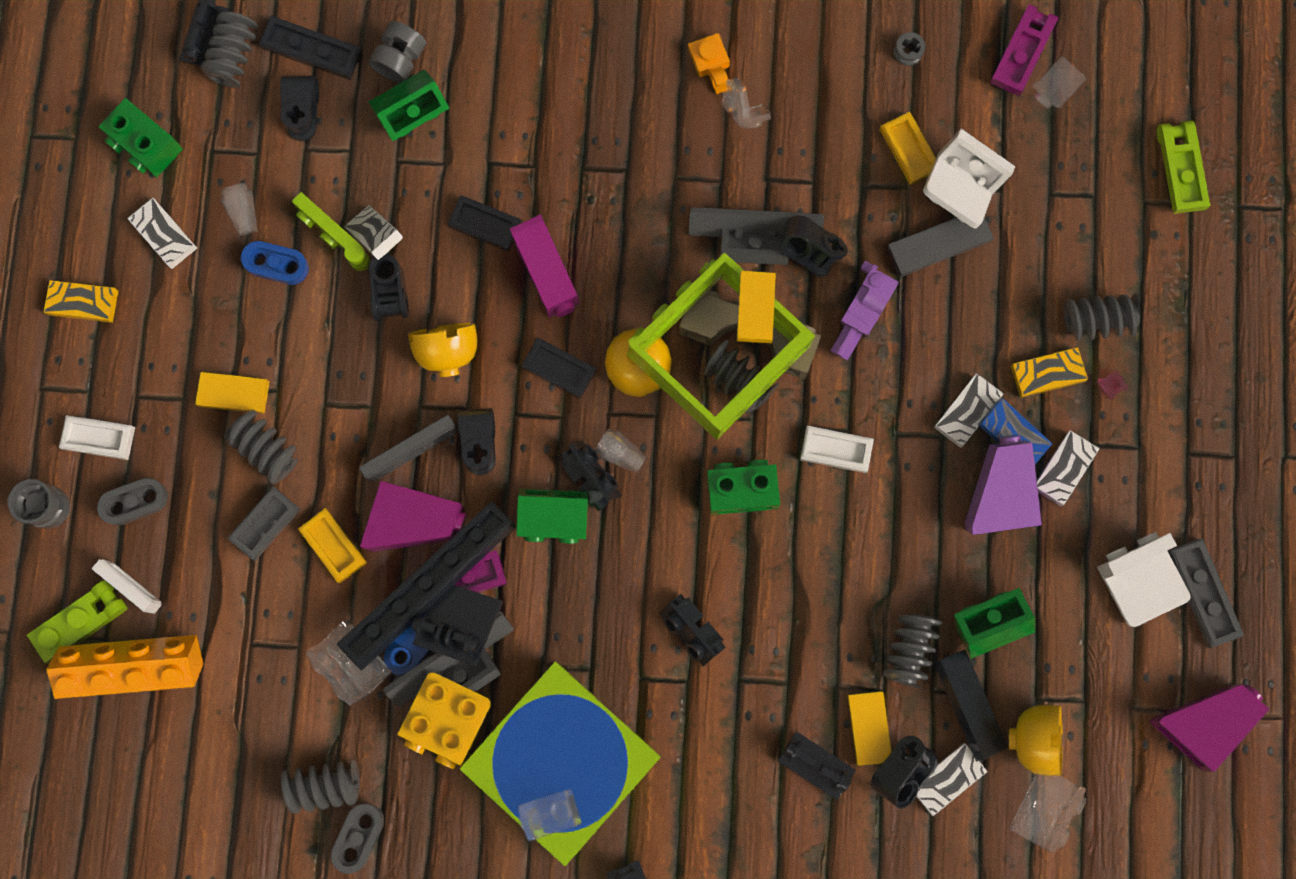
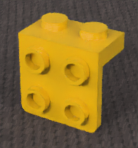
M433 672L429 673L397 735L407 739L404 744L405 747L422 755L425 749L438 754L436 762L454 770L457 764L462 766L470 758L471 754L468 752L488 713L491 702L488 698Z

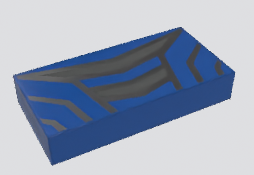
M1003 398L998 399L978 423L997 443H1000V437L1020 435L1021 440L1031 442L1035 464L1053 444Z

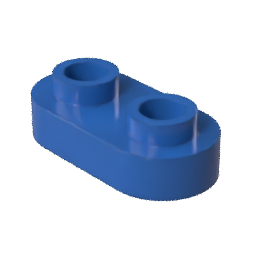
M255 241L249 243L241 254V262L244 268L250 274L257 277L295 285L302 282L309 272L306 258L294 249ZM259 257H266L264 264L256 265V260ZM296 264L297 270L294 273H288V267Z
M412 625L394 640L385 651V665L394 674H406L419 665L431 652L430 650L413 645L417 634L412 630ZM400 651H404L407 654V660L403 664H399L396 661V655Z

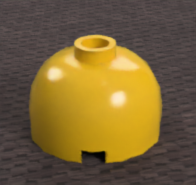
M475 323L441 325L435 329L428 330V333L427 328L408 333L410 348L415 360L428 371H438L439 377L458 375V368L469 364L477 350Z
M633 328L623 331L613 339L606 351L605 367L608 378L617 390L629 396L642 397L656 390L658 391L661 387L627 356L630 344L628 340L635 335V331L638 329ZM660 337L646 352L670 374L672 366L670 350Z
M1053 704L1032 706L1019 716L1016 728H1009V749L1016 750L1019 762L1026 770L1034 774L1051 777L1062 775L1063 746L1061 734L1063 735L1061 706Z

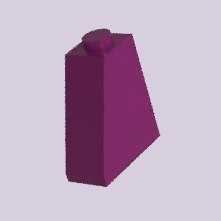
M541 214L510 228L515 247L549 318L554 315L563 317L575 310L574 306L579 304L578 295Z
M381 481L360 547L370 552H378L449 541L456 532L465 526L467 514L463 513L464 507L460 503Z
M1242 684L1229 685L1157 715L1149 723L1202 771L1215 772L1269 711V708L1261 702L1263 700L1262 695L1253 687L1247 684L1245 686Z

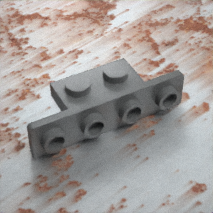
M692 207L690 208L689 235L722 237L721 255L725 252L735 262L788 265V257L783 254L781 249L785 224L788 219L797 215L805 216L823 228L824 215Z
M499 611L476 666L435 653L427 656L419 665L406 674L396 677L391 684L383 689L386 696L397 707L403 706L417 696L426 676L432 672L476 692L501 675L486 649L511 633L514 628L503 613Z

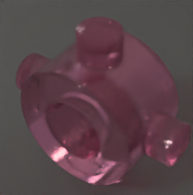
M1112 370V373L1106 378L1098 380V385L1101 386L1108 399L1113 400L1114 396L1122 390H1128V384H1125L1123 377L1119 375L1117 370Z

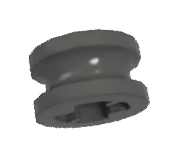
M912 32L901 35L894 47L895 59L905 66L918 63L925 51L924 39ZM910 43L916 46L914 52L912 51L909 54L904 52L905 46H909Z

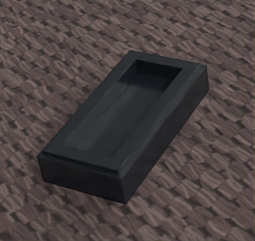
M460 195L447 225L453 230L509 252L514 242L510 228L521 224L522 220Z
M537 337L522 364L524 370L579 399L584 395L597 371L592 365Z

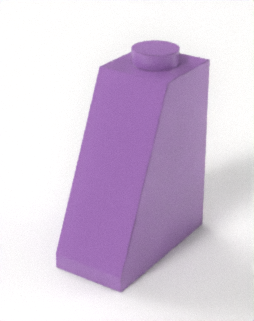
M1020 435L1003 436L999 438L1000 443L989 444L965 520V530L972 535L1042 525L1033 446L1031 442L1021 440Z

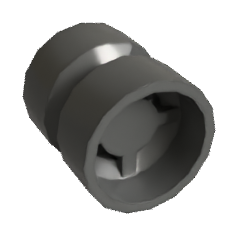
M390 21L380 38L383 45L375 47L368 60V64L383 77L393 82L401 83L408 79L414 68L412 60L419 59L427 42L422 35L409 26L397 21Z
M27 479L13 487L8 497V508L11 515L22 523L41 529H52L58 527L66 520L70 511V502L62 489L36 479Z

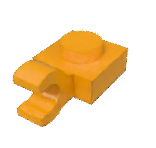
M719 33L688 43V51L699 78L709 75L716 94L728 91L727 83H729L724 69L730 67V60Z

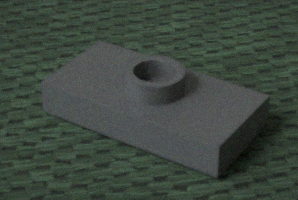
M272 486L227 539L249 558L256 561L301 509L276 487Z

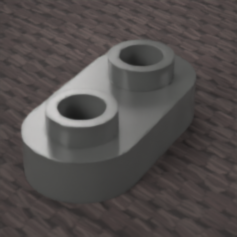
M144 478L103 494L98 501L97 511L103 521L112 525H123L159 512L167 503L168 492L166 487L159 481ZM154 491L156 497L154 501L148 503L147 495L149 492ZM118 503L123 504V511L120 514H116L114 511Z
M365 803L354 807L349 812L331 852L332 863L338 871L351 874L361 870L366 865L384 825V816L377 806ZM363 815H369L372 818V825L369 828H365L361 824ZM348 848L356 850L357 858L355 861L347 859L346 851Z

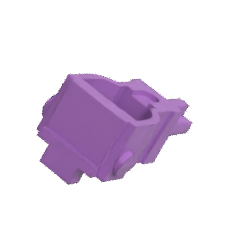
M867 261L864 262L860 271L868 275L840 322L844 327L830 350L847 361L862 336L868 337L899 283L878 271V266L872 265Z

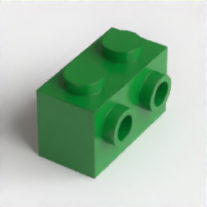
M425 69L368 102L392 141L407 135L413 129L436 118L442 112L449 109L435 80Z
M126 98L98 126L107 135L104 142L118 154L123 150L131 156L127 160L142 174L148 170L156 178L183 150L171 135Z
M753 460L747 462L748 467L734 468V463L713 465L714 470H707L710 514L722 515L778 510L780 507V495L776 464L768 465V460Z
M519 488L516 536L524 537V540L528 542H542L544 538H558V542L574 544L578 543L579 539H586L588 491Z
M1020 587L1009 592H1002L988 601L968 606L959 613L954 614L956 630L970 659L1035 633V617Z

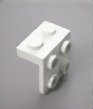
M960 129L938 153L923 192L932 202L952 213L961 222L966 223L972 228H977L984 219L992 194L1013 174L1015 166L963 129Z
M1157 532L1151 533L1137 540L1139 547L1129 552L1124 546L1107 554L1108 562L1097 567L1129 627H1137L1190 600V593L1167 551L1177 546L1171 533L1161 537L1158 536Z

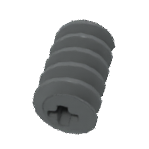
M222 12L217 15L216 21L218 25H215L212 30L214 37H211L209 40L210 49H207L205 52L207 61L202 63L201 69L212 81L227 87L239 88L241 83L234 79L233 75H244V70L239 68L237 63H248V59L240 53L251 52L252 47L245 43L244 40H255V34L249 31L248 28H258V25L252 19L242 14Z
M1135 293L1130 298L1127 294H1122L1117 299L1113 295H1109L1104 300L1097 296L1092 297L1090 303L1086 297L1079 298L1076 303L1073 299H1066L1064 322L1067 332L1073 331L1075 339L1078 341L1081 340L1084 330L1087 331L1089 339H1094L1097 329H1100L1103 338H1108L1110 328L1114 329L1116 337H1122L1123 329L1127 327L1130 336H1135L1137 326L1140 324L1141 313L1138 295Z
M726 340L709 358L703 374L706 378L716 374L714 385L717 387L727 382L724 393L730 395L737 391V395L757 375L760 366L756 365L748 370L746 366L750 358L746 356L739 361L736 360L739 349L736 347L727 352L726 348L729 340ZM779 383L772 385L746 412L750 413L761 407L777 389Z
M253 409L235 420L225 432L224 440H228V444L232 448H238V454L243 458L248 457L249 464L258 466L260 474L268 475L270 483L276 484L283 480L298 463V458L294 459L292 457L296 447L291 445L284 450L283 446L287 439L282 436L274 441L273 438L277 430L272 427L264 432L263 429L267 421L263 418L254 423L257 412Z
M910 612L909 615H899L897 619L906 628L894 630V635L901 639L902 642H892L890 644V648L897 652L898 655L887 656L886 661L895 668L884 669L882 674L893 682L924 690L916 684L917 680H928L929 677L920 670V667L932 666V662L924 657V653H934L936 651L927 642L929 639H939L940 636L931 630V627L941 626L943 622L929 616Z
M352 759L350 770H346L343 762L338 761L336 772H332L330 765L324 763L322 774H318L316 767L310 765L309 773L306 777L303 774L302 768L297 767L295 769V776L292 779L288 770L284 769L281 772V789L288 809L291 813L297 814L301 811L302 807L305 811L310 812L315 809L316 805L322 810L327 809L330 803L336 808L341 807L344 801L347 805H354L357 802L360 789L359 770L355 760Z

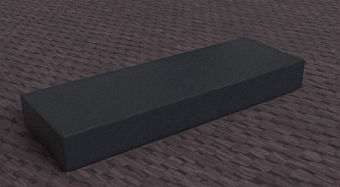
M273 16L270 17L259 42V46L263 50L351 80L363 52L359 46Z
M966 649L934 662V666L976 762L1007 749L1008 745Z

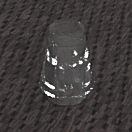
M236 184L221 190L223 198L220 201L234 227L237 229L238 235H247L257 231L253 191L248 190L247 184Z
M609 428L594 450L601 455L599 459L629 471L631 470L634 473L639 471L647 458L618 430L614 432Z

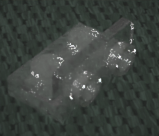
M346 620L341 622L319 645L311 647L306 652V655L311 660L312 667L333 686L336 696L348 705H352L366 698L392 671L379 656L360 671L336 645L354 628Z
M1036 774L1009 830L1041 848L1055 853L1057 847L1059 849L1063 848L1069 838L1070 830L1067 827L1073 815L1077 817L1085 806L1086 798L1083 795L1086 788L1076 785L1061 776L1051 777Z

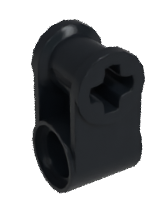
M316 75L282 76L280 82L281 120L293 139L296 141H307L314 136L317 130L318 79Z
M801 215L793 216L785 224L781 244L783 254L806 267L818 277L827 276L831 266L838 259H843L848 253L847 246L840 237L828 232L808 217Z
M385 254L379 260L374 257L369 264L370 299L374 320L381 321L382 317L397 315L408 318L409 301L403 268L389 254ZM388 265L394 266V273L390 278L381 279L379 277L383 267Z
M493 408L458 411V429L463 461L471 473L481 476L486 475L493 470L496 464L494 440L496 432ZM478 451H482L484 457L481 458V463L476 464L473 458L477 457Z
M906 736L897 742L884 763L875 771L871 779V787L897 808H906L914 801L919 790L935 772L938 764L937 756L931 749L926 748L918 737ZM905 748H907L911 753L908 754L905 751ZM922 760L927 763L926 767L921 763Z

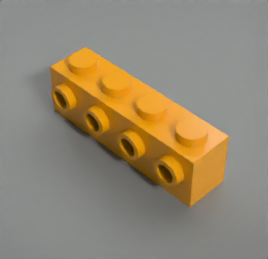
M197 635L59 646L46 670L54 699L195 687L203 667V660Z

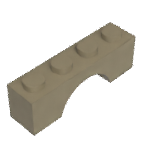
M709 290L684 314L679 326V335L711 346L722 335L737 331L739 301H733L732 304L721 300L719 294ZM803 324L815 335L811 346L784 373L805 380L821 335L816 334L814 328ZM774 326L772 343H766L771 351L772 358L790 342Z

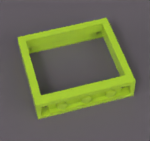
M725 252L716 261L712 259L709 263L706 262L699 271L701 276L693 283L689 280L683 284L676 293L678 298L670 306L666 303L663 304L652 316L654 321L646 329L641 326L635 331V335L628 340L630 344L627 356L716 440L811 346L815 335L775 299L773 326L790 342L716 416L707 410L646 351L721 278L739 294L740 273L744 270Z

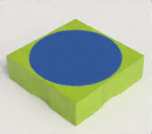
M555 661L461 766L460 770L562 865L566 866L661 758V755L629 726L617 718L586 687Z

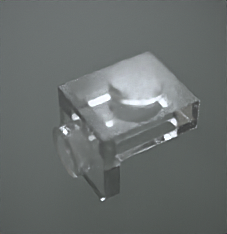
M1062 56L1040 81H1036L1032 85L1038 91L1034 97L1047 109L1052 105L1060 109L1088 78Z
M739 78L726 81L728 92L723 93L727 112L732 111L733 119L739 127L744 126L747 129L761 126L763 121L771 119L770 111L765 105L761 104L749 108L746 87Z
M572 789L535 799L518 806L520 825L525 831L528 841L582 824Z

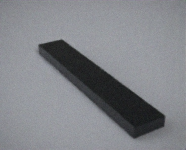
M491 501L336 645L362 671L410 627L416 617H420L510 534L516 528L514 522Z

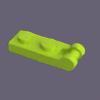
M1182 121L1177 126H1171L1170 123L1159 124L1157 126V139L1159 144H1161L1173 214L1207 210L1210 207V201L1194 121ZM1181 138L1184 142L1182 145H1175V139Z
M300 192L292 200L299 210L296 214L299 220L310 229L315 225L323 233L319 237L333 250L339 246L344 251L348 262L356 271H364L369 267L370 257L364 248L308 197Z
M106 580L95 585L90 592L27 634V637L44 663L49 664L59 646L78 645L128 609L124 601L118 599L114 594L115 588ZM100 600L106 606L102 612L95 605Z

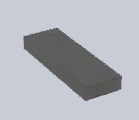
M958 218L888 244L887 249L899 277H903L992 242L994 237L985 218L977 228H972L966 223L961 222Z
M446 415L359 468L364 477L374 483L458 433L457 431L459 430L451 417Z
M1203 538L1169 550L1168 553L1190 593V600L1188 602L1207 647L1213 648L1244 636Z

